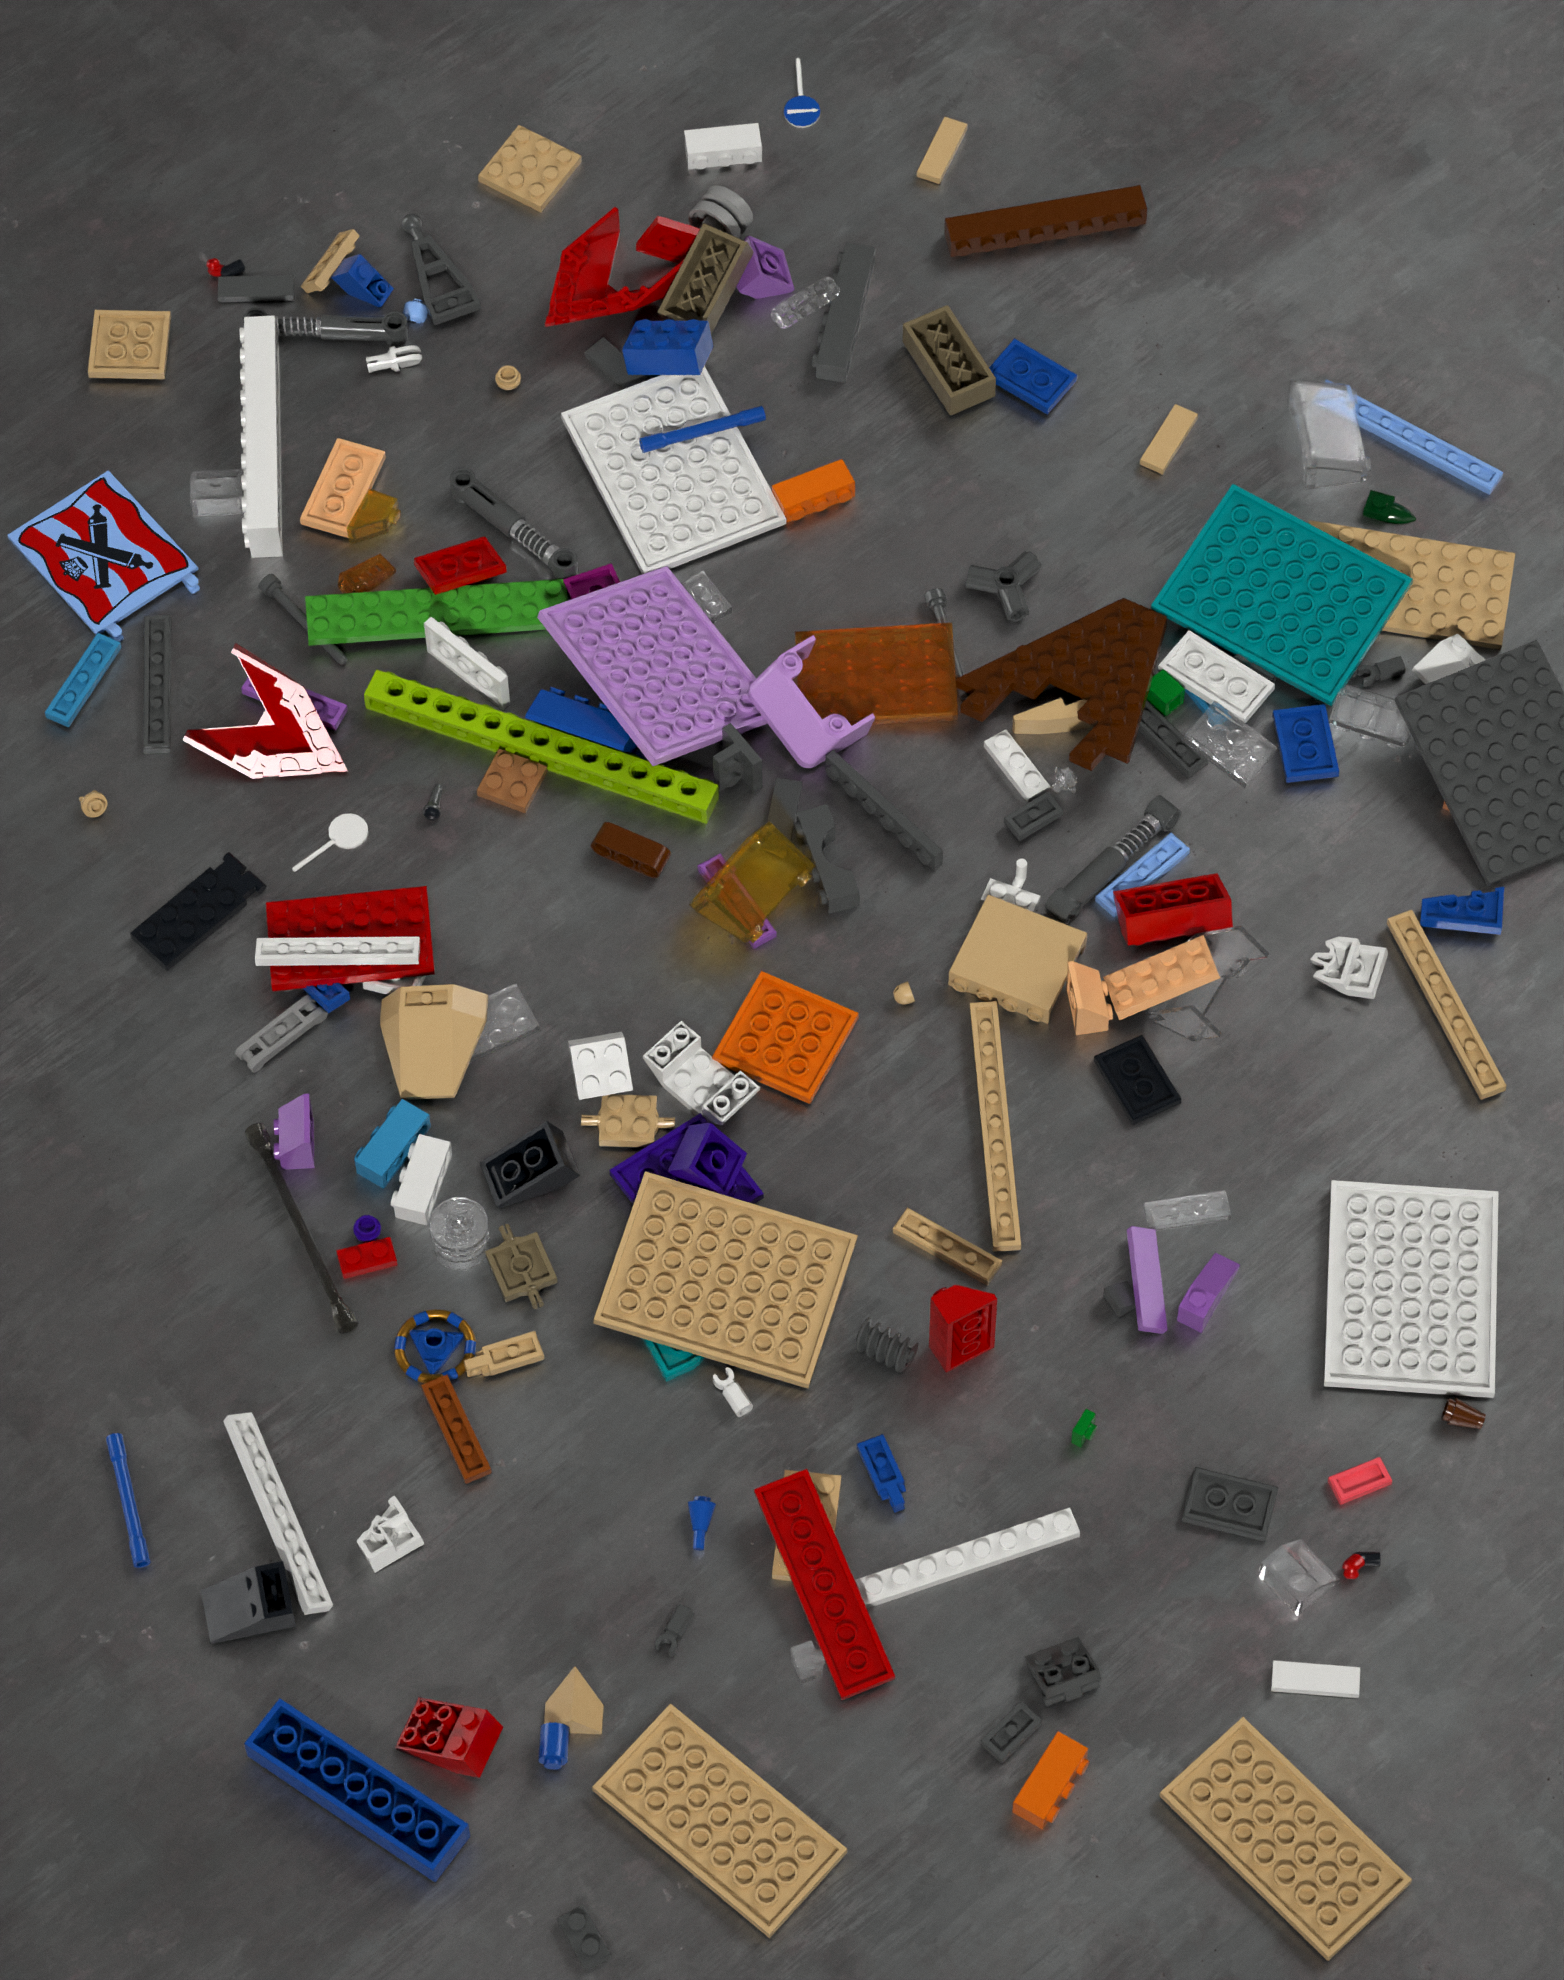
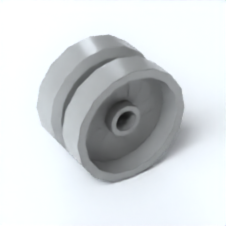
M716 185L711 186L704 194L701 201L688 214L690 225L701 229L703 223L736 238H740L741 234L753 222V213L745 200L736 192L727 187Z

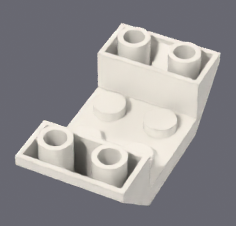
M682 1021L643 1055V1059L663 1088L695 1115L701 1113L709 1123L723 1125L760 1090V1087L742 1071H739L734 1076L718 1061L713 1060L712 1056L701 1048V1037Z

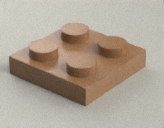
M498 749L477 789V796L526 814L548 772L547 766Z

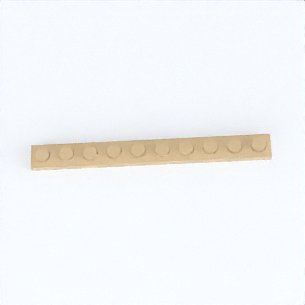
M997 1001L970 1003L993 1252L1021 1250Z

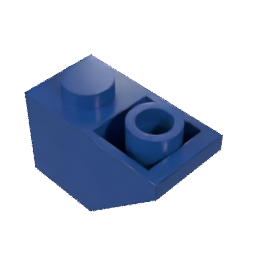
M361 254L343 259L331 276L348 295L376 307H382L394 289Z

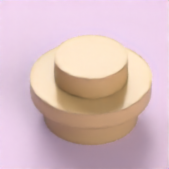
M503 366L495 376L496 384L504 390L515 389L521 382V375L515 367Z

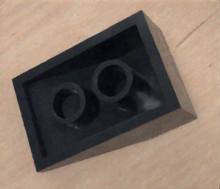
M545 1121L479 1162L496 1207L499 1209L558 1190L581 1176L563 1131L548 1121Z

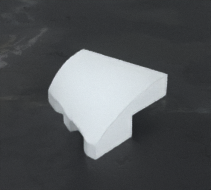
M395 1495L388 1500L390 1506L383 1515H376L371 1523V1527L364 1531L357 1540L358 1546L375 1573L424 1544L422 1537L409 1520L406 1511Z

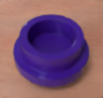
M361 1216L354 1223V1235L362 1242L374 1241L381 1234V1224L373 1216Z

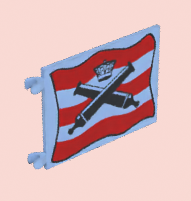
M109 470L7 535L8 539L95 635L106 631L110 638L118 642L124 640L122 629L116 623L182 581L191 594L200 590V586H198L199 581L193 575V573L198 571V566Z

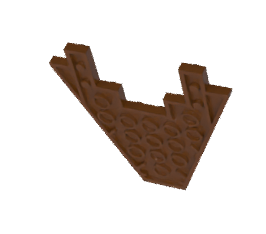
M1122 598L1027 645H1021L1016 650L955 680L956 688L970 694L960 705L961 713L983 722L1012 691L1035 700L1051 684L1087 700L1077 711L1078 719L1094 726L1069 753V761L1090 771L1106 755L1128 764L1167 627V616Z

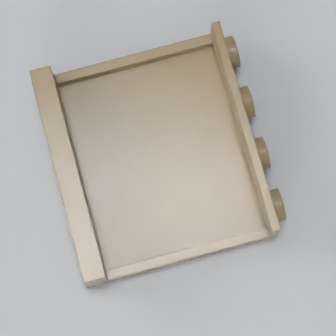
M987 895L949 971L948 985L959 992L973 994L984 1002L997 1001V1004L1007 1011H1016L1026 1015L1033 1021H1042L1048 1024L1050 1012L1067 979L1068 962H1075L1078 955L1083 954L1087 944V933Z

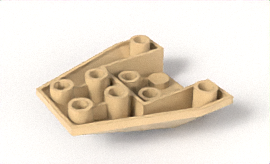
M455 984L400 987L382 999L380 1027L401 1099L455 1098L487 1022V994Z

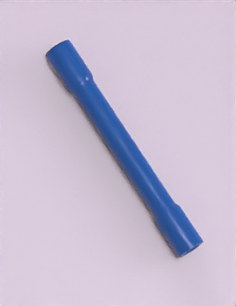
M759 406L685 428L639 438V444L642 453H646L678 442L766 421V415L763 406Z
M121 1433L110 1434L106 1437V1442L122 1503L133 1565L135 1568L146 1567L151 1561L147 1543L142 1532L127 1464V1453L123 1435Z

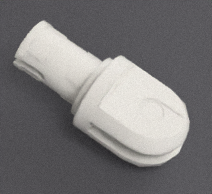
M416 345L400 348L390 347L388 353L366 357L368 371L372 373L391 368L398 372L400 368L419 364L422 360V355L419 354L421 349Z

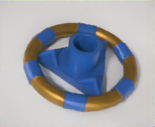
M433 1309L413 1315L402 1325L395 1338L394 1352L400 1368L415 1381L425 1384L445 1375H448L450 1381L466 1371L464 1360L475 1357L476 1339L470 1325L462 1317L454 1312ZM429 1320H444L460 1329L461 1332H445L437 1328L429 1330L412 1329ZM409 1333L429 1374L417 1369L407 1360L405 1348L406 1338ZM465 1338L464 1357L456 1367L437 1374Z

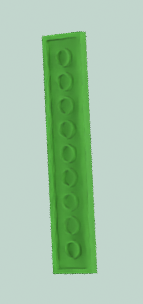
M563 579L465 585L437 595L434 594L431 588L305 596L309 646L426 638L424 622L430 617L438 622L445 623L456 636L547 630L537 618L539 611L568 601L567 590Z

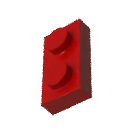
M391 1237L336 1250L343 1279L398 1266Z

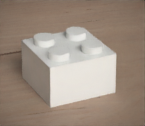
M622 1032L568 1041L576 1093L579 1100L633 1091L625 1038Z

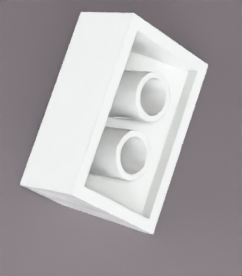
M1456 634L1440 641L1413 667L1412 671L1425 684H1428L1483 662L1485 659L1464 638Z

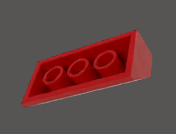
M1218 873L1113 891L1121 933L1128 946L1143 945L1146 942L1157 940L1167 941L1174 937L1194 936L1202 932L1221 931L1224 928L1233 927L1231 898Z
M953 1285L948 1289L944 1287L937 1290L931 1297L929 1347L946 1373L995 1347L997 1297L995 1294Z

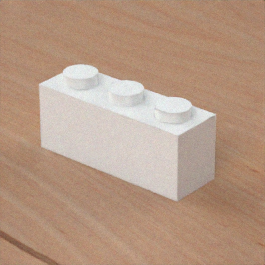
M758 123L684 130L688 169L726 167L736 164L762 162V144Z
M419 1134L416 1143H411L408 1152V1159H410L408 1166H404L400 1173L399 1182L401 1186L399 1191H394L391 1199L395 1218L428 1225L452 1157L451 1142Z

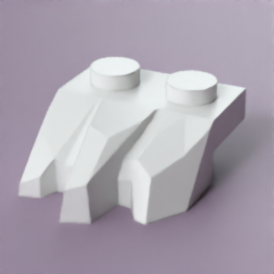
M1338 936L1325 941L1327 948L1330 950L1329 953H1315L1310 959L1314 965L1323 969L1316 971L1313 977L1348 996L1374 999L1388 956L1387 949L1384 947L1360 945L1357 938Z

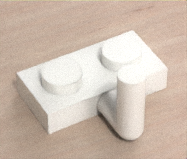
M1023 858L1017 860L1016 876L1012 885L990 878L981 897L980 905H983L987 895H991L1035 912L1040 902V895L1022 889L1027 875V861Z

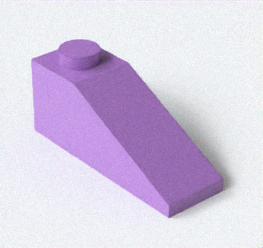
M1215 1252L1181 1301L1178 1308L1177 1321L1202 1333L1239 1270L1240 1264Z

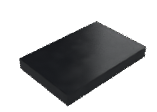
M1143 1035L1094 1056L1095 1064L1132 1125L1181 1104V1097Z

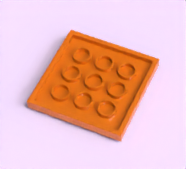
M761 971L714 1052L712 1059L737 1073L742 1071L746 1076L811 1104L855 1026L859 1013Z

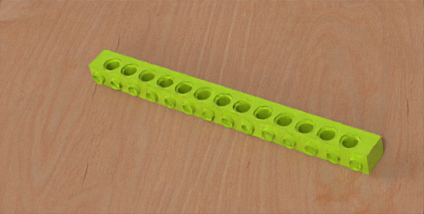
M376 669L364 693L366 709L496 753L498 749H502L545 765L549 771L705 824L708 823L719 799L718 784L709 779H700L691 776L683 770L676 771L667 768L663 764L652 766L649 761L641 759L635 754H626L617 751L615 748L593 743L589 739L578 738L567 734L565 731L543 726L539 722L519 718L513 713L495 710L490 705H481L470 701L466 697L448 694L440 688L424 686L416 680H406L392 672H383ZM637 776H643L644 778L638 779V778H635V777H637ZM667 784L669 786L661 787L660 785Z

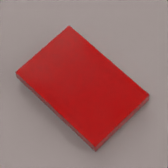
M485 536L414 558V566L435 595L507 573L506 564Z

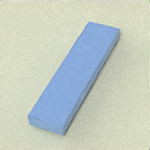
M1169 833L1095 896V901L1113 917L1117 916L1113 891L1154 884L1190 854V848L1173 833Z

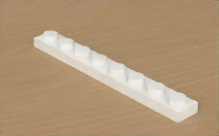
M253 1413L227 1415L223 1422L279 1556L284 1562L285 1570L304 1615L329 1611L333 1603Z
M1069 1507L856 1579L855 1582L868 1609L1080 1537V1530Z

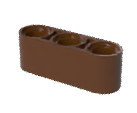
M610 822L602 824L590 845L592 850L598 855L652 878L660 876L672 855L670 850L664 845Z

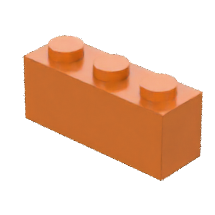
M843 459L774 484L772 485V493L783 511L787 523L792 520H800L805 515L813 512L823 511L827 507L839 502H847L855 497V481Z
M1057 1731L1015 1798L1012 1812L1042 1830L1047 1822L1053 1823L1060 1811L1058 1805L1062 1798L1066 1800L1069 1798L1075 1787V1784L1072 1782L1077 1774L1080 1776L1084 1774L1090 1763V1760L1087 1759L1088 1748Z

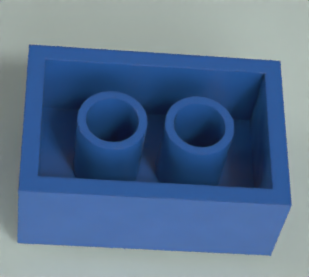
M643 319L635 322L622 348L628 375H701L714 345L708 321H698L696 319L688 321H674L672 319L650 321Z

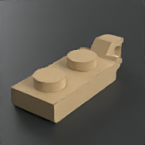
M532 1331L483 1346L481 1351L476 1352V1357L464 1360V1367L468 1377L483 1374V1377L492 1376L544 1360V1354L536 1332Z

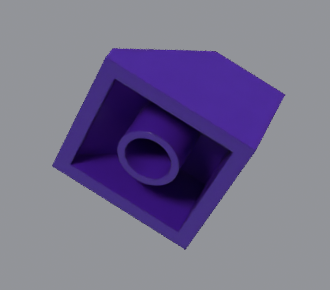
M711 1122L689 1125L668 1172L682 1183L728 1196L747 1153Z

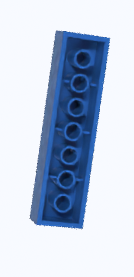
M280 1698L244 1743L249 1758L435 1883L470 1838L468 1823Z

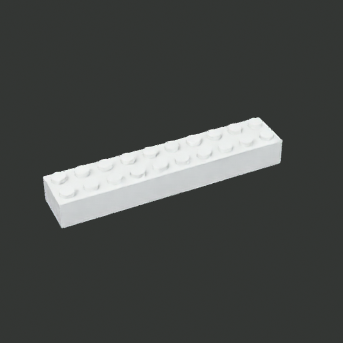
M275 315L244 317V327H240V342L242 343V348H240V361L242 364L240 380L241 385H243V390H240L241 406H243V411H241V426L243 427V432H241V445L243 448L241 465L242 469H244V475H241L242 491L244 490V496H242V511L244 512L242 531L245 548H250L252 558L283 556L280 361Z

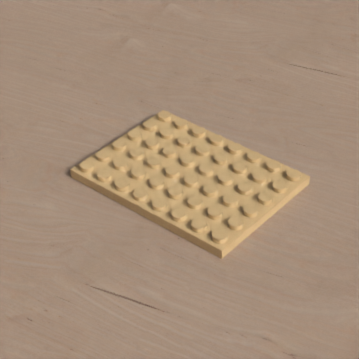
M645 1171L593 1324L809 1389L858 1235Z

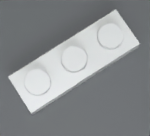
M1006 729L984 741L986 751L1027 803L1047 791L1050 792L1048 782Z

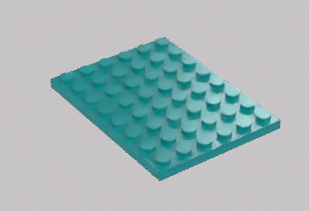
M1232 484L1151 604V610L1167 616V619L1234 655L1239 654L1245 657L1249 662L1262 667L1276 675L1277 678L1332 707L1413 584V578Z

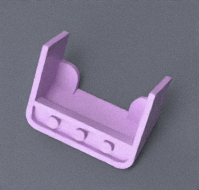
M814 635L781 654L752 682L748 691L750 701L795 761L804 768H813L825 761V756L832 750L838 753L866 736L876 718L872 713L852 726L844 716L839 714H831L822 719L792 679L800 674L803 667L802 661L809 657L816 641Z

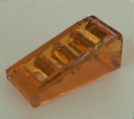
M378 554L339 573L338 588L344 594L370 592L395 574L396 569L381 554ZM377 565L382 571L379 572L375 566Z

